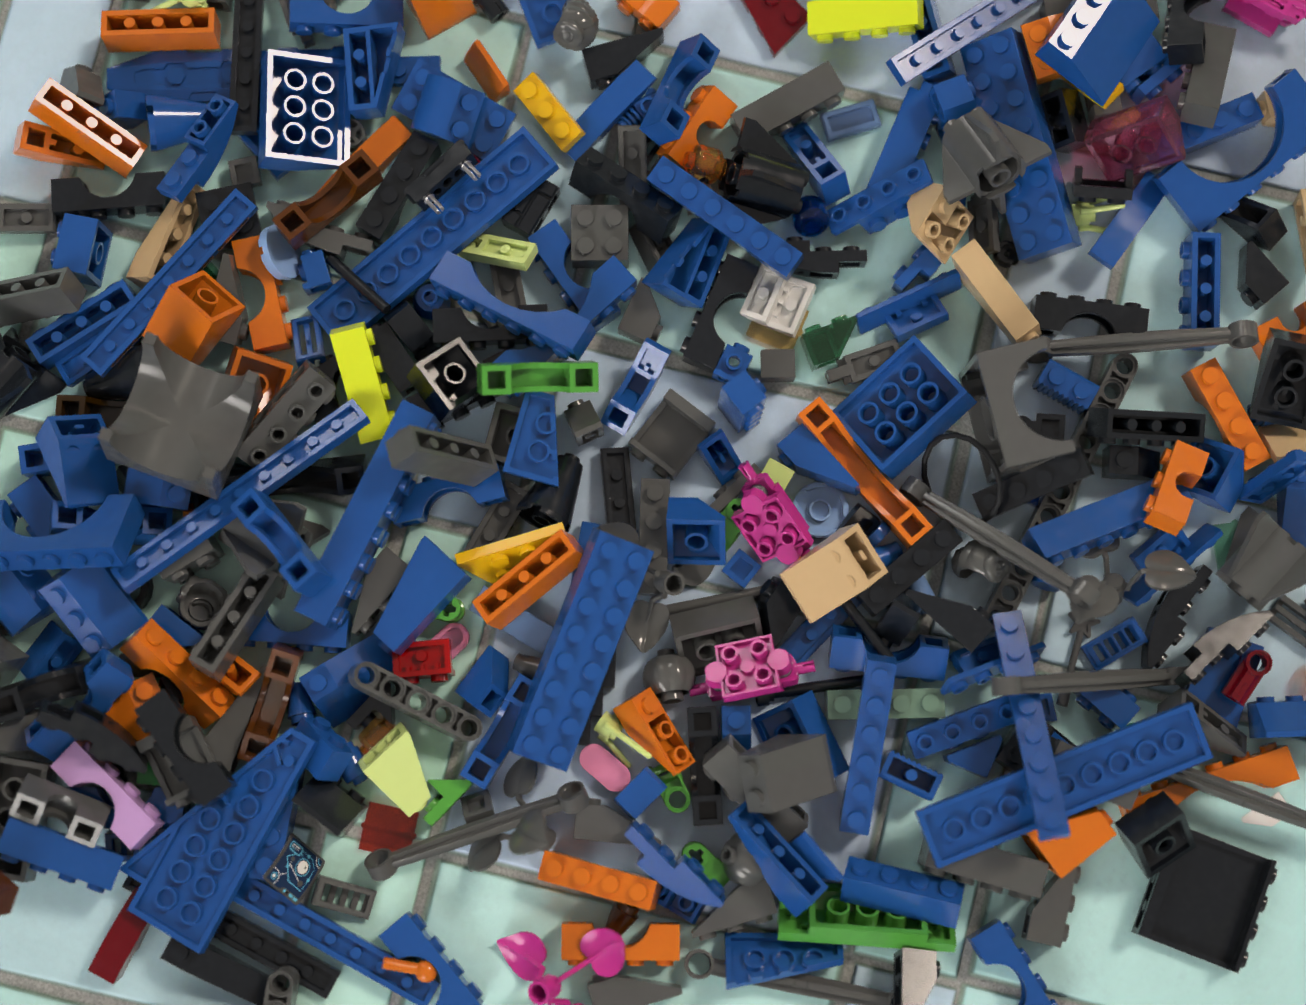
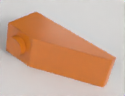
M24 120L17 128L13 150L15 155L63 165L104 170L105 168L104 163L52 127Z

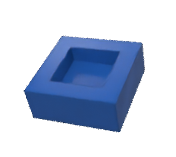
M739 548L721 572L744 589L762 566Z

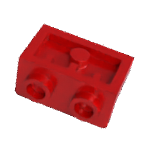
M449 638L415 641L402 655L392 651L393 674L415 685L420 684L419 679L431 678L432 683L447 682L450 676H455V670L452 666L451 640Z

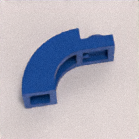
M648 337L644 340L627 376L618 391L611 398L600 420L602 424L624 436L626 435L660 379L663 368L672 352L671 350Z

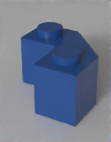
M965 74L932 85L929 92L930 99L939 118L935 129L941 144L945 134L943 131L944 125L949 120L958 119L976 108L974 99L976 91L971 81L967 82Z

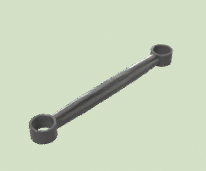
M1239 320L1229 324L1228 327L1158 330L1145 331V333L1129 332L1052 341L1049 337H1046L1048 349L1033 355L1026 362L1040 364L1047 362L1052 357L1138 353L1229 344L1231 347L1239 349L1249 348L1259 342L1258 327L1255 321Z
M909 476L900 487L899 492L917 507H926L980 544L996 551L1001 557L1066 593L1067 597L1082 609L1090 611L1101 597L1099 590L1082 578L1074 579L1005 533L933 493L920 479Z
M1188 666L1161 669H1107L1095 672L1073 671L1031 676L991 678L992 696L1089 692L1177 685L1174 680Z
M1192 767L1167 776L1170 779L1215 797L1306 829L1305 810Z
M571 781L561 786L556 795L473 821L393 852L388 848L377 849L366 857L364 865L374 881H384L392 877L398 867L516 828L522 816L529 810L539 809L543 811L545 817L561 810L567 814H576L589 805L590 798L582 782Z
M695 949L687 954L684 966L686 972L691 977L704 979L709 975L726 978L725 960L715 959L708 951L703 949ZM702 953L709 959L710 968L703 975L694 974L689 969L688 963L694 954ZM804 973L752 984L855 1005H891L893 990L888 993Z

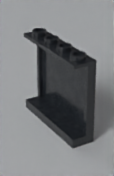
M1191 830L1197 847L1149 879L1131 932L1239 973L1240 968H1244L1248 960V952L1246 950L1249 941H1252L1257 934L1258 924H1256L1259 912L1262 913L1267 905L1268 897L1265 895L1268 886L1272 885L1275 881L1277 861L1266 859Z

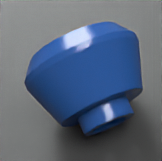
M431 282L418 287L412 300L416 313L427 320H433L432 309L450 308L451 298L445 300L434 292L435 288Z

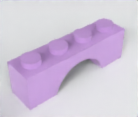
M74 741L50 767L69 787H82L89 783H95L106 789L112 797L115 807V816L110 829L130 850L141 849L165 824L159 817L161 815L160 811L149 802L146 804L139 797L141 794L139 789L130 782L126 783L119 776L121 772L113 763L100 761L93 754L88 753L90 741Z

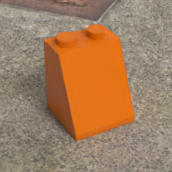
M405 0L428 40L477 13L472 0Z
M202 270L168 286L142 336L144 337L146 332L155 334L173 352L200 365L246 306L207 272Z
M1096 806L1068 816L1070 837L1039 842L1036 829L1021 835V838L1039 861L1049 863L1048 869L1062 879L1116 835V832L1110 826L1113 824V820L1103 809L1099 811Z

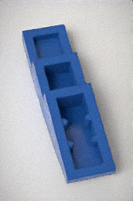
M635 60L576 120L586 134L567 152L574 161L590 147H593L597 141L600 142L612 127L621 120V117H625L624 114L628 112V109L630 107L633 108L632 105L642 98L657 80L641 62Z
M1149 170L1134 188L1132 200L1125 201V208L1118 210L1088 252L1091 257L1110 270L1118 262L1164 197V194L1152 180L1155 175Z

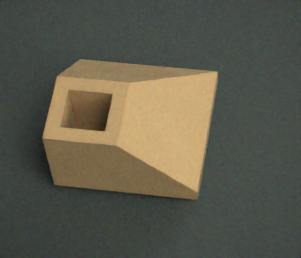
M932 183L911 195L907 202L912 233L941 263L946 264L974 216L960 201L949 205L943 195V185Z

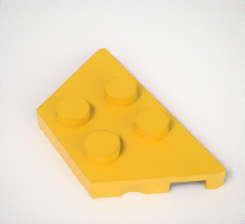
M563 522L454 554L457 565L479 578L494 584L558 530L562 529L565 531Z

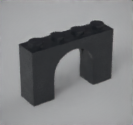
M385 322L382 325L377 323L370 327L373 330L376 345H372L374 356H380L383 370L388 374L404 398L416 390L406 377L415 363L388 323ZM329 354L326 356V362L321 363L319 361L317 368L329 376L337 387L341 374L336 356ZM336 389L334 390L335 395L332 400L326 405L322 404L316 411L317 415L314 419L316 423L340 407Z

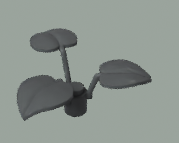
M613 522L600 524L597 527L599 530L639 545L638 533L629 524ZM676 564L672 567V571L667 569L659 571L648 566L647 572L655 576L654 586L660 593L651 597L649 603L644 600L635 601L624 627L626 633L640 652L645 653L655 646L663 636L669 623L667 606L655 602L662 598L666 599L668 595L675 596L680 594L685 584L690 586L701 584L709 577L715 565Z
M1116 538L1109 546L1099 549L1098 546L1089 549L1090 551L1086 555L1082 556L1088 559L1097 558L1101 554L1103 556L1104 579L1101 582L1092 575L1079 577L1096 587L1101 593V597L1090 611L1082 609L1071 600L1070 608L1076 623L1080 624L1114 612L1122 602L1124 592L1130 591L1131 586L1144 574H1146L1145 583L1148 587L1159 591H1170L1192 583L1196 579V573L1179 554L1170 550H1157L1145 558L1146 568H1141L1126 583L1121 575L1110 573L1107 552H1112L1119 548L1120 538Z
M522 757L513 764L505 776L503 785L505 795L510 798L516 796V801L520 805L526 804L522 794L529 793L535 784L538 771L537 761ZM532 809L526 812L511 835L501 833L471 844L468 855L469 871L482 872L490 868L500 855L502 840H509V849L516 855L549 850L555 843L556 833L546 826V818L543 811Z

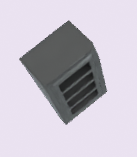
M319 874L310 903L368 920L377 891ZM330 884L331 887L327 900H322L325 885ZM337 887H341L343 889L339 898L338 904L333 903V900L337 891ZM349 890H352L354 894L350 907H346L345 902ZM360 893L366 894L361 911L356 910Z

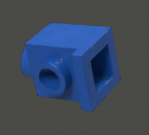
M315 248L301 252L302 265L298 266L302 281H307V283L302 284L307 295L323 292L332 287L334 282L329 265L326 263L327 257L322 250L317 251Z
M736 342L733 346L727 344L713 371L712 378L726 384L743 370L747 371L753 358L752 355L748 354L750 349ZM735 358L739 360V365L732 367L729 364V360Z

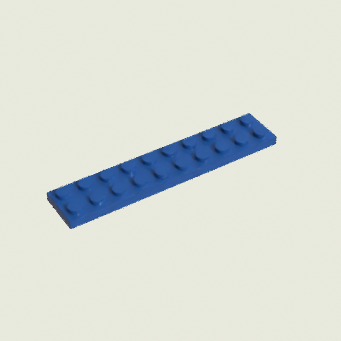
M524 126L475 166L481 173L480 178L470 170L477 177V181H474L468 174H465L438 199L439 203L444 207L443 212L434 203L441 214H436L431 207L425 212L422 210L352 269L358 277L391 305V309L431 276L447 251L457 255L560 169ZM343 277L307 307L329 336L331 329L365 321L366 328L368 329L385 315Z
M1189 701L1053 755L1067 817L1213 758L1194 706ZM1024 768L914 811L934 864L938 869L1036 830Z

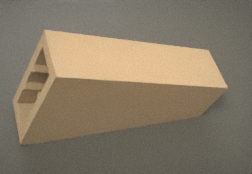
M975 239L951 255L954 267L959 272L963 285L1012 344L1039 338L1042 334L1039 322Z

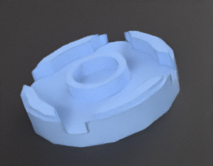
M275 225L264 228L260 233L258 246L263 249L264 254H261V259L266 269L279 280L285 279L287 281L296 278L300 274L298 266L302 265L300 248L294 250L279 233Z
M820 482L804 486L796 494L793 504L809 525L808 531L814 539L828 538L836 532L848 515V502L845 495L839 489Z

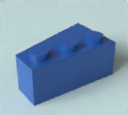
M399 22L343 29L348 106L350 113L357 121L384 118L386 115L406 35Z
M692 218L641 283L682 307L702 308L730 239L701 218Z

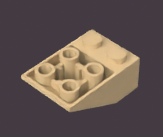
M855 523L838 529L779 575L808 621L813 623L870 587L888 573V570L859 524Z

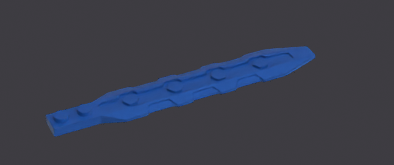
M333 46L332 49L299 50L297 47L277 49L345 60L344 46ZM222 49L221 52L154 51L107 68V90L119 89L144 93V95L153 94L195 102H210L215 93L230 99L232 49ZM262 51V58L265 55L266 51ZM440 56L400 57L393 87H403L418 58L441 71Z

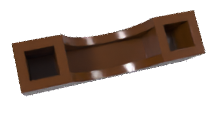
M361 148L339 166L336 175L321 191L307 200L293 202L275 216L272 221L276 229L291 247L297 250L383 181L381 171Z
M280 642L273 646L264 672L261 691L246 729L238 759L249 762L277 739L305 650Z

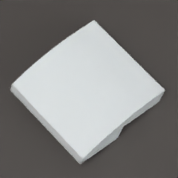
M761 263L742 306L740 315L769 329L795 338L815 293L816 286L813 283L792 276L786 281Z

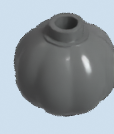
M671 648L657 651V656L648 661L643 670L645 689L651 687L656 697L661 699L662 704L682 702L684 700L683 695L689 694L696 681L695 669L691 661L686 657H679L678 654L674 653V649Z
M737 833L734 834L721 851V862L723 863L726 876L736 884L755 886L765 878L759 865L748 852Z

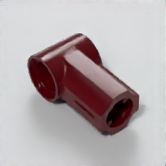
M1263 650L1245 651L1221 693L1233 702L1244 706L1262 677L1271 670V656ZM1253 655H1258L1261 659V667L1256 671L1250 666V659Z

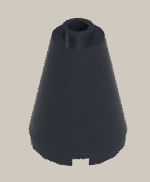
M142 343L131 348L104 378L94 370L88 373L83 382V389L86 395L102 400H128L141 363Z
M571 453L558 455L559 488L536 481L516 507V511L521 510L519 516L538 529L563 522L565 531L569 532L583 471L580 459Z

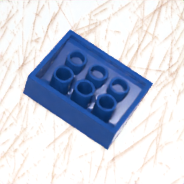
M1072 0L1035 55L1100 106H1103L1160 20L1146 0Z
M267 49L261 60L258 168L279 171L338 169L342 163L350 158L351 113L348 106L345 60Z
M913 335L843 400L833 412L850 436L875 465L893 480L926 450L930 442L946 432L977 401L926 346Z

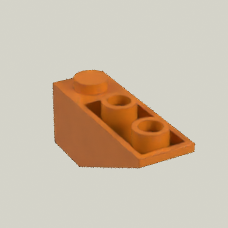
M651 687L635 694L613 708L626 733L651 753L652 757L673 776H676L696 762Z

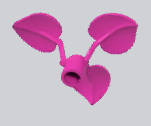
M596 928L586 933L580 942V948L587 959L559 977L551 974L543 976L546 968L542 963L546 960L547 952L542 940L534 933L527 931L518 932L497 940L498 947L512 970L520 978L526 981H533L528 988V995L536 1005H544L546 1003L547 1005H571L569 999L555 998L560 994L561 982L590 963L592 969L598 975L612 977L621 971L625 962V942L617 932L608 928Z

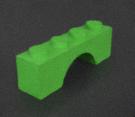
M588 360L477 363V393L481 395H508L523 392H599L598 362Z

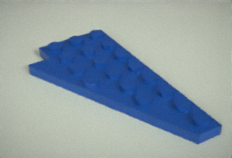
M289 728L232 775L238 784L236 788L210 807H202L201 804L195 805L123 864L120 871L142 883L127 910L198 954H204L319 742L295 728Z

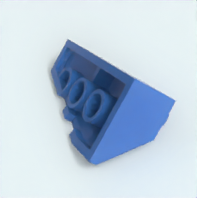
M375 634L325 661L299 678L313 703L326 720L331 723L333 728L348 720L370 697L354 688L348 681V673L352 666L362 662H371L389 672L393 671L392 652L388 654L376 643L379 638ZM361 668L358 671L360 682L366 684L370 679V673L365 668Z

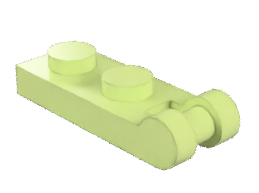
M482 233L459 252L457 256L470 262L475 261L527 271L538 253L536 243Z

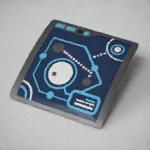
M291 833L282 851L263 875V879L293 904L298 905L316 881L325 864V860L296 835Z

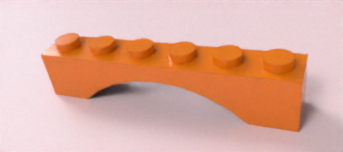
M820 396L797 415L795 419L799 425L803 423L859 483L861 492L859 494L881 520L891 527V531L907 549L933 528L915 505L903 496L869 460L850 436L839 418Z
M1276 742L1260 746V752L1253 755L1246 751V756L1243 758L1232 756L1233 761L1224 765L1222 761L1205 765L1206 771H1203L1228 781L1248 782L1263 788H1275L1300 779L1288 746H1277ZM1167 779L1150 784L1151 790L1142 793L1139 791L1131 811L1162 791L1178 806L1181 801L1197 791V789L1177 781L1168 783ZM1118 805L1122 816L1131 812Z

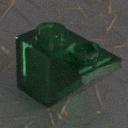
M846 314L832 319V324L824 327L816 324L804 330L805 333L801 335L800 342L811 371L836 363L840 359L857 322L856 316L848 318Z

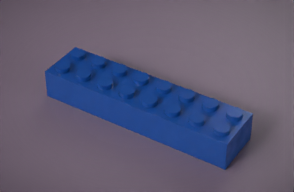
M1010 27L970 43L962 48L960 53L968 81L973 83L976 91V97L974 98L976 107H982L994 120L1045 142L1052 150V155L1027 166L1024 176L1018 175L1014 180L1016 186L1005 194L1006 216L1019 261L1030 264L1082 246L1022 33Z
M402 399L319 560L333 579L312 598L301 595L294 611L334 630H337L338 626L342 627L350 614V611L347 609L352 599L357 600L363 589V585L360 583L365 573H371L376 563L374 556L378 548H383L389 538L390 533L387 532L392 521L396 522L399 519L403 507L400 505L405 495L409 497L416 485L414 480L416 473L392 468L385 442L393 437L398 430L408 425L442 433V429H440L442 424L434 414Z
M593 527L507 743V747L512 753L567 772L654 551Z

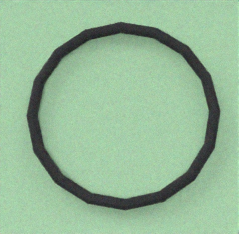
M957 432L939 435L928 444L922 457L921 477L923 482L931 489L927 477V460L934 446L942 440L951 438L971 443L983 453L992 466L997 482V496L991 512L981 519L984 522L989 521L996 515L1002 502L1003 482L997 463L987 448L970 436Z

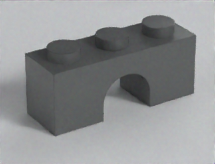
M28 773L8 815L35 826L38 825L42 818H57L68 827L65 838L94 849L112 806Z

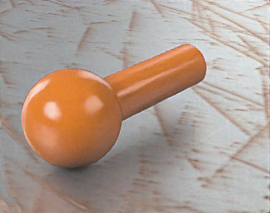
M388 957L383 958L382 969L413 974L423 983L433 981L438 975L436 968L426 959L415 963Z

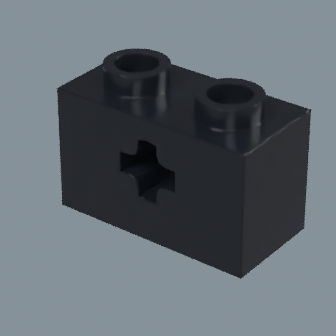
M1059 88L1040 97L1055 152L1071 153L1092 144L1078 90Z

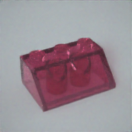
M1167 95L1092 120L1083 139L1107 180L1119 181L1124 179L1125 169H1133L1134 176L1186 158L1180 117Z

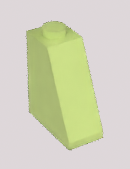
M399 722L358 761V764L363 773L410 817L414 813L421 811L431 796L411 735L405 725Z

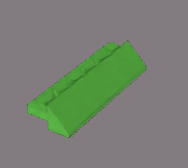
M826 883L828 886L826 891L796 918L778 899V940L898 949L906 947L941 952H955L956 949L954 928L840 901L842 884Z

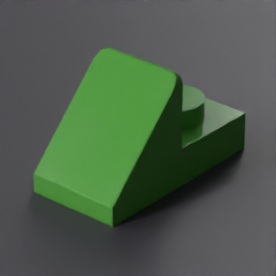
M467 779L427 780L443 798L440 800L438 797H435L426 806L425 810L428 813L423 819L430 826H434L474 783Z

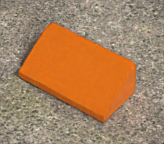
M477 39L465 55L464 62L488 98L497 102L510 94L509 83L480 40L478 41Z

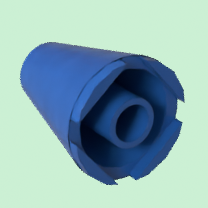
M153 94L145 95L151 152L187 143L184 138L185 134L207 104Z

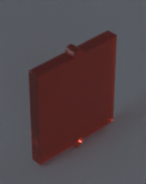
M370 801L365 822L361 824L363 831L358 849L373 852L380 848H388L393 852L411 845L413 839L417 838L415 830L420 812L408 817L398 807Z

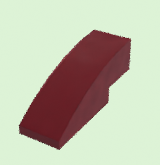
M139 885L135 887L118 914L88 969L91 973L111 984H115L122 978L134 952L139 949L151 925L127 910L140 887Z

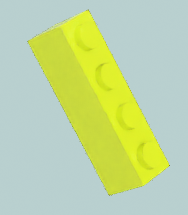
M923 0L807 1L808 35L820 44L832 43L835 38H844L845 41H857L861 39V36L871 35L872 38L888 37V33L899 32V35L903 36L914 35L916 30H924Z
M365 321L331 329L330 338L348 401L353 398L371 422L357 432L360 444L380 440L392 421L395 410L389 411L387 400L391 399L387 383L382 384L379 373L383 372L380 356H374L372 345H376L372 328H366Z

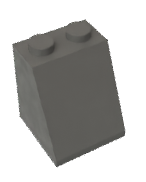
M779 734L737 755L749 813H774L837 791L826 734Z

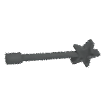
M1069 612L1068 616L1074 622L1069 633L1077 632L1067 672H1073L1083 635L1086 638H1090L1091 626L1099 624L1101 621L1099 619H1090L1077 624L1072 612ZM1059 693L1056 704L1067 707L1071 693Z

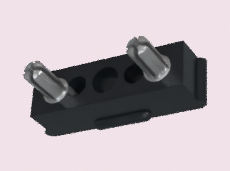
M462 139L458 140L405 188L404 194L411 203H416L424 212L431 207L436 214H441L434 203L443 212L444 207L439 203L438 199L465 174H468L474 181H477V177L470 170L480 178L481 173L474 167L479 162L471 153L466 143Z

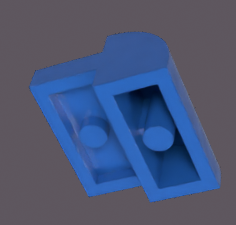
M428 74L410 128L454 144L462 139L468 146L485 93L464 86L460 82Z

